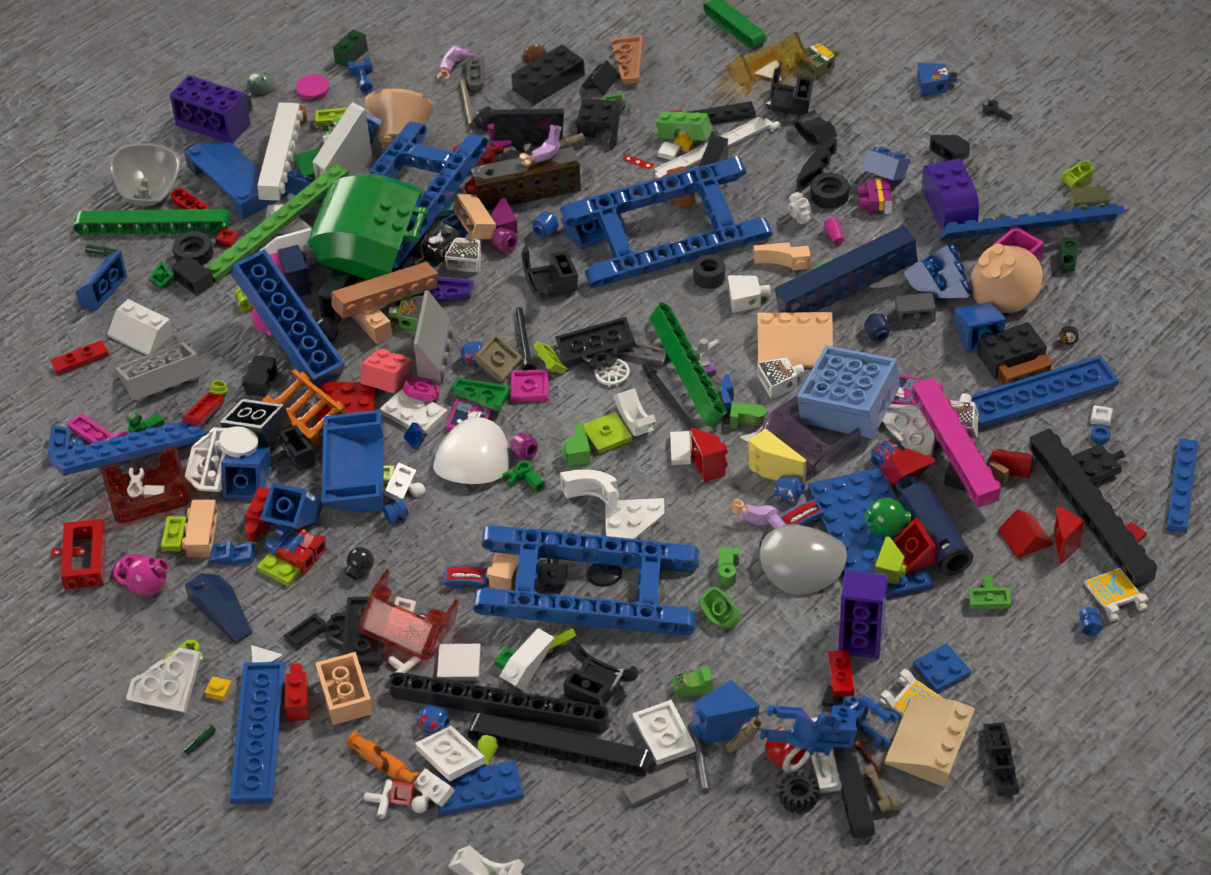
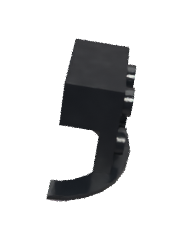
M779 62L774 67L768 102L766 103L767 110L770 114L773 111L797 115L808 113L814 79L797 76L795 86L779 84L782 62Z
M617 97L616 101L582 98L577 117V134L583 133L584 137L595 138L597 127L610 128L609 148L613 150L618 142L621 111L626 108L623 100L620 97Z
M527 245L524 246L521 253L523 269L529 288L536 298L544 302L547 296L577 291L578 273L567 251L550 254V261L547 266L531 268L529 250Z
M566 642L570 653L582 663L579 670L572 668L563 683L566 698L605 707L621 681L631 682L639 676V671L634 666L622 669L608 665L587 653L579 643Z

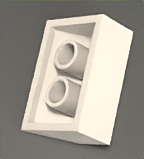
M129 299L116 310L108 331V337L147 356L158 350L173 335L169 318Z

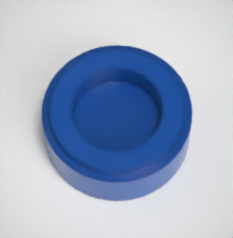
M1096 426L1091 430L1090 438L1096 444H1106L1110 440L1111 433L1105 426Z

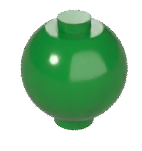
M881 498L873 502L869 509L866 510L865 521L874 534L880 537H893L899 534L903 527H907L910 524L911 514L909 511H905L902 504L897 500Z

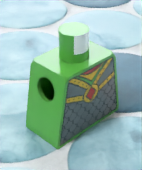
M424 296L401 299L400 308H389V318H398L401 329L417 331Z

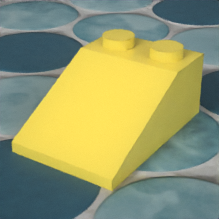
M764 429L749 440L748 465L753 472L758 473L761 477L775 481L783 475L798 476L801 482L804 483V486H806V460L767 429Z

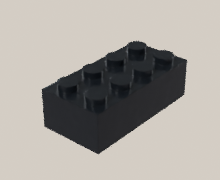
M562 44L512 73V90L532 105H536L585 75L584 59Z

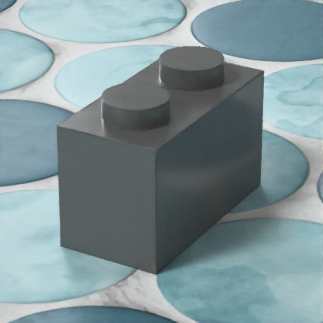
M932 293L895 296V312L898 325L935 321L936 306Z

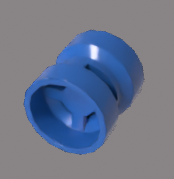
M402 499L395 501L392 506L388 504L382 508L389 524L395 523L397 518L404 519L409 517L407 507Z
M1087 607L1079 612L1083 634L1094 636L1102 631L1100 612L1097 608Z

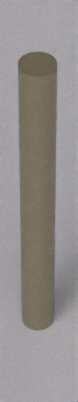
M465 79L460 80L467 121L469 127L473 128L475 127L467 82Z

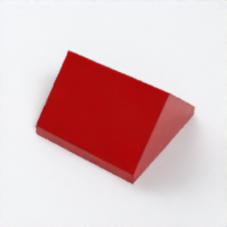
M994 448L992 450L991 462L994 460L1008 468L1009 475L1029 478L1033 454Z
M1062 507L1056 508L1053 532L1059 564L1064 563L1080 548L1084 523L1082 519Z
M1019 509L998 528L999 533L1017 558L1053 546V542L1036 518Z
M916 517L893 540L904 556V565L907 566L906 573H912L935 565L936 545L919 518Z

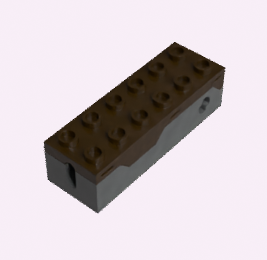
M573 147L559 149L551 159L538 163L532 161L530 166L521 164V162L525 161V159L521 158L476 166L471 169V179L465 183L466 194L477 195L486 210L495 209L502 198H505L510 206L581 191L580 164Z

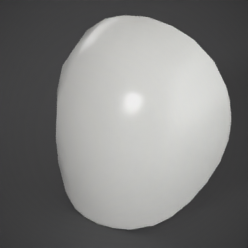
M476 417L466 419L455 426L441 442L436 452L433 469L437 475L444 479L464 484H483L500 479L502 474L507 472L510 462L506 437L501 428L493 421Z

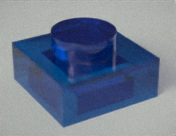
M412 422L403 438L413 449H419L427 433L418 423Z

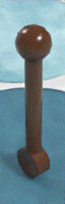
M861 740L856 741V748L863 752L868 761L873 764L876 773L880 774L882 768L877 766L866 751L864 742Z

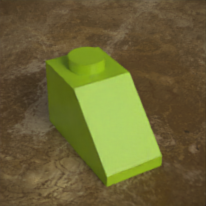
M886 536L875 565V573L888 574V582L898 585L900 578L905 576L907 566L904 565L903 554L892 539Z

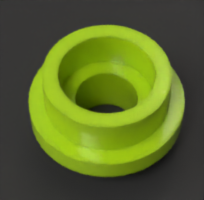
M219 380L213 381L209 386V391L223 396L228 392L227 384Z

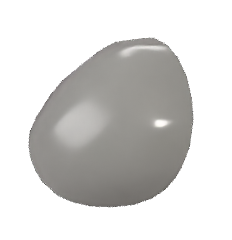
M130 144L117 149L111 157V172L118 192L129 203L137 206H151L162 201L173 187L180 169L179 156L174 151L159 145Z
M796 524L784 525L773 529L766 534L760 548V560L767 577L781 590L795 595L814 593L831 585L843 571L847 558L846 547L840 540L823 531Z

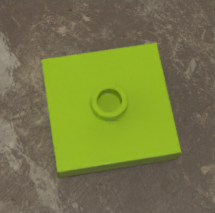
M616 412L584 424L587 439L597 454L632 441L631 434Z

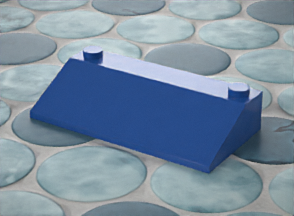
M231 142L202 143L184 151L187 167L195 175L204 172L232 198L234 211L243 220L265 209L268 205L279 201L259 200L257 185L261 170ZM281 194L280 200L287 197V194Z
M380 410L324 416L322 505L360 513L383 511L384 422Z

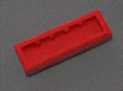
M100 340L53 358L50 362L58 376L107 357L109 352L103 341Z
M208 392L182 417V423L201 426L225 402V396Z
M849 650L828 651L833 697L855 696Z

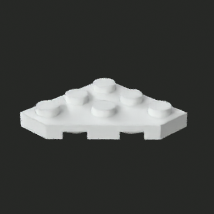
M891 404L882 420L883 425L904 449L908 448L932 457L936 436L917 405Z
M664 498L617 500V508L611 510L605 504L606 536L630 539L642 538L651 530V527L656 522L660 523L665 518Z
M184 648L177 649L173 652L174 654L165 660H160L151 666L148 671L131 679L126 700L186 713L202 653Z

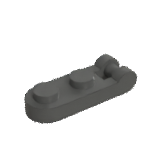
M479 57V59L467 58V85L470 90L479 91L484 87V57Z

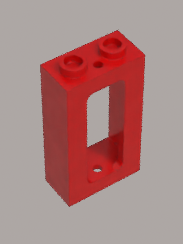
M103 519L64 523L61 580L64 589L104 586L106 528ZM92 539L91 566L84 569H72L73 541Z

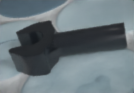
M988 100V106L982 105V111L987 116L996 114L1008 121H1011L1013 115L998 108V101Z

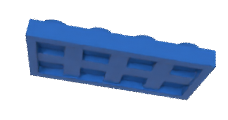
M516 760L478 767L451 781L443 775L437 776L455 790L442 807L437 804L439 816L524 799Z

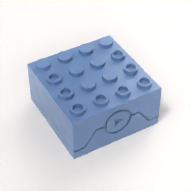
M826 345L797 395L801 424L873 439L900 388L897 359Z

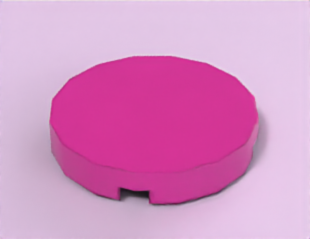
M307 75L298 80L296 91L302 99L310 101L313 98H317L318 100L329 92V82L327 78L321 75Z
M420 377L410 378V381L405 380L403 391L406 395L421 401H434L439 398L441 391L438 384L435 386L429 379Z

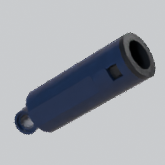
M911 475L904 476L901 480L897 481L896 485L901 493L898 502L902 504L905 511L910 512L911 522L916 517L919 518L936 545L935 562L937 566L947 576L957 575L965 571L971 565L974 558L969 546L931 488L925 483H917Z

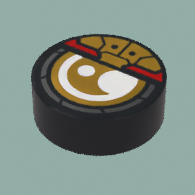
M1065 326L1061 329V342L1072 345L1078 341L1079 332L1075 327Z

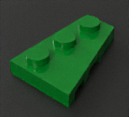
M458 377L451 386V394L498 412L501 411L511 392V386Z

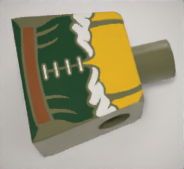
M817 44L797 51L796 65L817 81L834 69L835 57L839 53L835 47L828 50L822 44Z

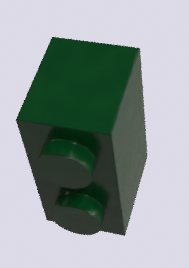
M352 29L333 46L335 63L348 68L347 62L358 60L368 50L366 34Z

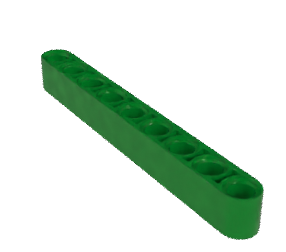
M225 209L79 211L76 214L73 229L78 234L186 233L191 231L220 233L221 229L229 228L231 214Z
M660 302L650 315V322L702 420L709 427L716 428L727 413L726 408L673 310L667 304Z

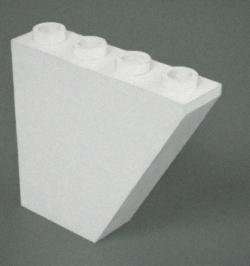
M353 102L349 105L313 160L315 179L336 163L345 168L350 176H353L373 162L366 111L363 107Z

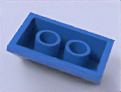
M617 214L619 220L623 223V230H626L627 228L621 214ZM563 217L560 218L567 235L579 249L605 239L598 220L572 226L565 225Z
M117 250L108 256L88 276L87 280L78 287L76 296L79 305L97 311L127 278L121 251Z

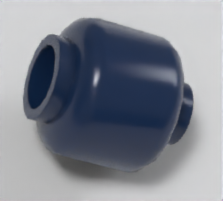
M873 313L867 317L864 323V328L870 339L883 341L889 337L891 326L883 314Z

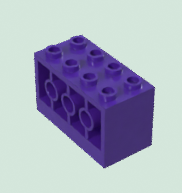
M187 75L169 94L175 124L178 127L233 144L251 125L246 96L243 92Z

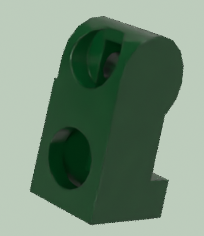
M1062 237L1060 270L1075 271L1079 239ZM1072 243L1075 245V248L1065 247V244Z

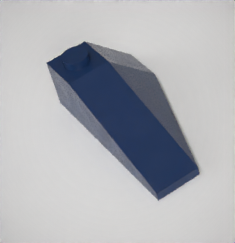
M200 573L185 584L188 599L236 645L252 634V630L232 586L220 575Z

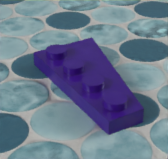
M438 278L437 288L429 290V292L437 302L471 299L474 281ZM425 292L410 297L424 296ZM401 300L395 301L396 305L401 304Z

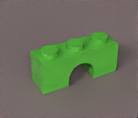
M665 111L660 114L655 122L661 139H676L683 129L689 134L691 140L706 141L713 131L708 113Z

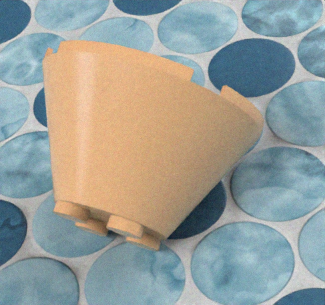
M382 89V93L375 94V92L367 95L365 98L367 112L382 120L377 132L381 147L387 149L409 121L425 124L433 112L432 101L422 98L423 94L405 89Z
M999 243L995 244L983 252L972 270L970 276L972 295L978 304L990 302L1000 313L1008 312V314L1018 312L1030 305L1038 296L1042 288V267L1038 259L1024 248L1006 246Z

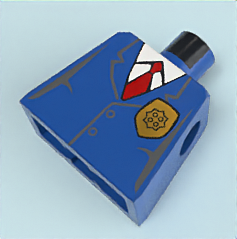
M918 63L917 79L921 97L946 93L948 91V83L957 82V72L947 73L946 65L941 63Z

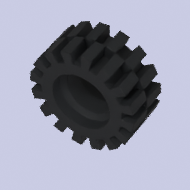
M793 772V776L789 773L787 774V779H782V783L779 785V799L781 805L784 804L785 809L789 808V812L793 813L794 810H797V814H800L801 810L806 813L808 808L812 810L814 805L817 804L818 783L816 784L815 778L811 779L810 774H807L805 777V772H801L800 775H797V772ZM794 789H803L807 794L798 797L790 792Z

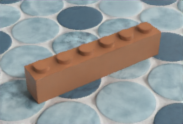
M428 262L417 264L333 291L331 306L342 318L349 317L437 288L438 273Z

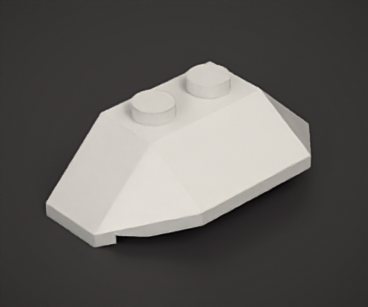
M313 228L275 237L264 248L259 250L265 249L270 255L278 253V249L299 245L300 250L305 252L307 260L305 263H309V265L318 263L315 252L307 243Z
M212 428L207 435L203 436L192 446L185 479L198 491L219 492L222 490L221 462L226 454L220 449L219 437L227 428Z

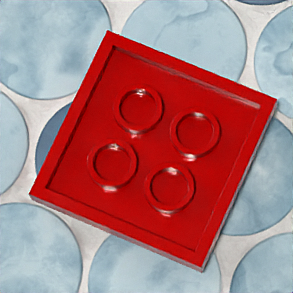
M360 382L320 383V390L335 402L340 401L346 408L344 410L346 414L375 411L377 388ZM327 404L316 414L315 425L332 410Z

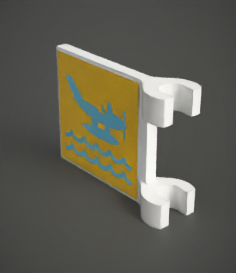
M1120 568L1084 581L1085 586L1104 608L1111 622L1119 620L1116 614L1119 612L1118 606L1134 601L1140 612L1148 609V606L1145 604L1148 601V597L1137 590Z
M903 669L899 674L898 683L905 686V688L896 698L885 690L880 695L879 704L903 716L911 696L934 699L944 698L917 681L910 671Z

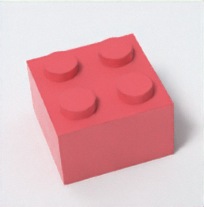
M378 349L362 362L360 383L394 393L404 385L405 380H410L412 359L402 354H394L385 349Z

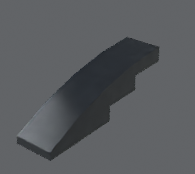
M830 137L809 157L797 177V192L800 193L810 186L813 178L823 174V169L830 165V157L837 153V139Z
M1005 723L983 724L988 758L997 796L1019 795V785L1012 758V747Z

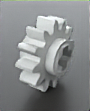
M802 193L791 194L789 197L791 201L789 202L791 216L794 219L796 218L797 223L804 224L809 222L810 216L808 214L811 212V207L808 200L803 198Z

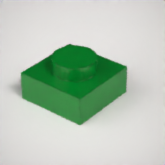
M504 647L494 661L495 666L504 669L516 651Z

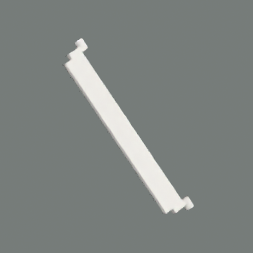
M758 117L721 137L728 138V148L769 128L771 131L780 128V123L778 121L772 123L767 118L763 120ZM708 143L655 168V178H660L667 174V170L684 166L686 170L700 163Z

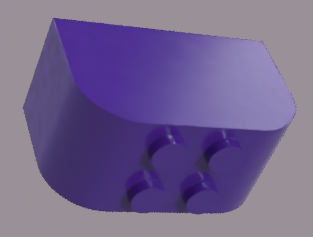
M954 159L924 165L921 190L940 230L942 231L948 223L957 222L960 225L965 224V221L975 220L977 223L979 219L978 195L962 160Z
M846 569L841 594L838 650H849V655L880 658L886 614L888 574Z

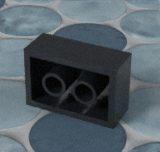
M1026 322L979 338L977 355L994 379L998 378L999 366L1006 364L1010 368L1035 360L1040 355H1046L1047 346L1030 323Z
M242 399L220 421L222 428L244 427L250 429L258 437V444L266 446L272 445L280 436L279 432L285 430L292 423L284 404Z

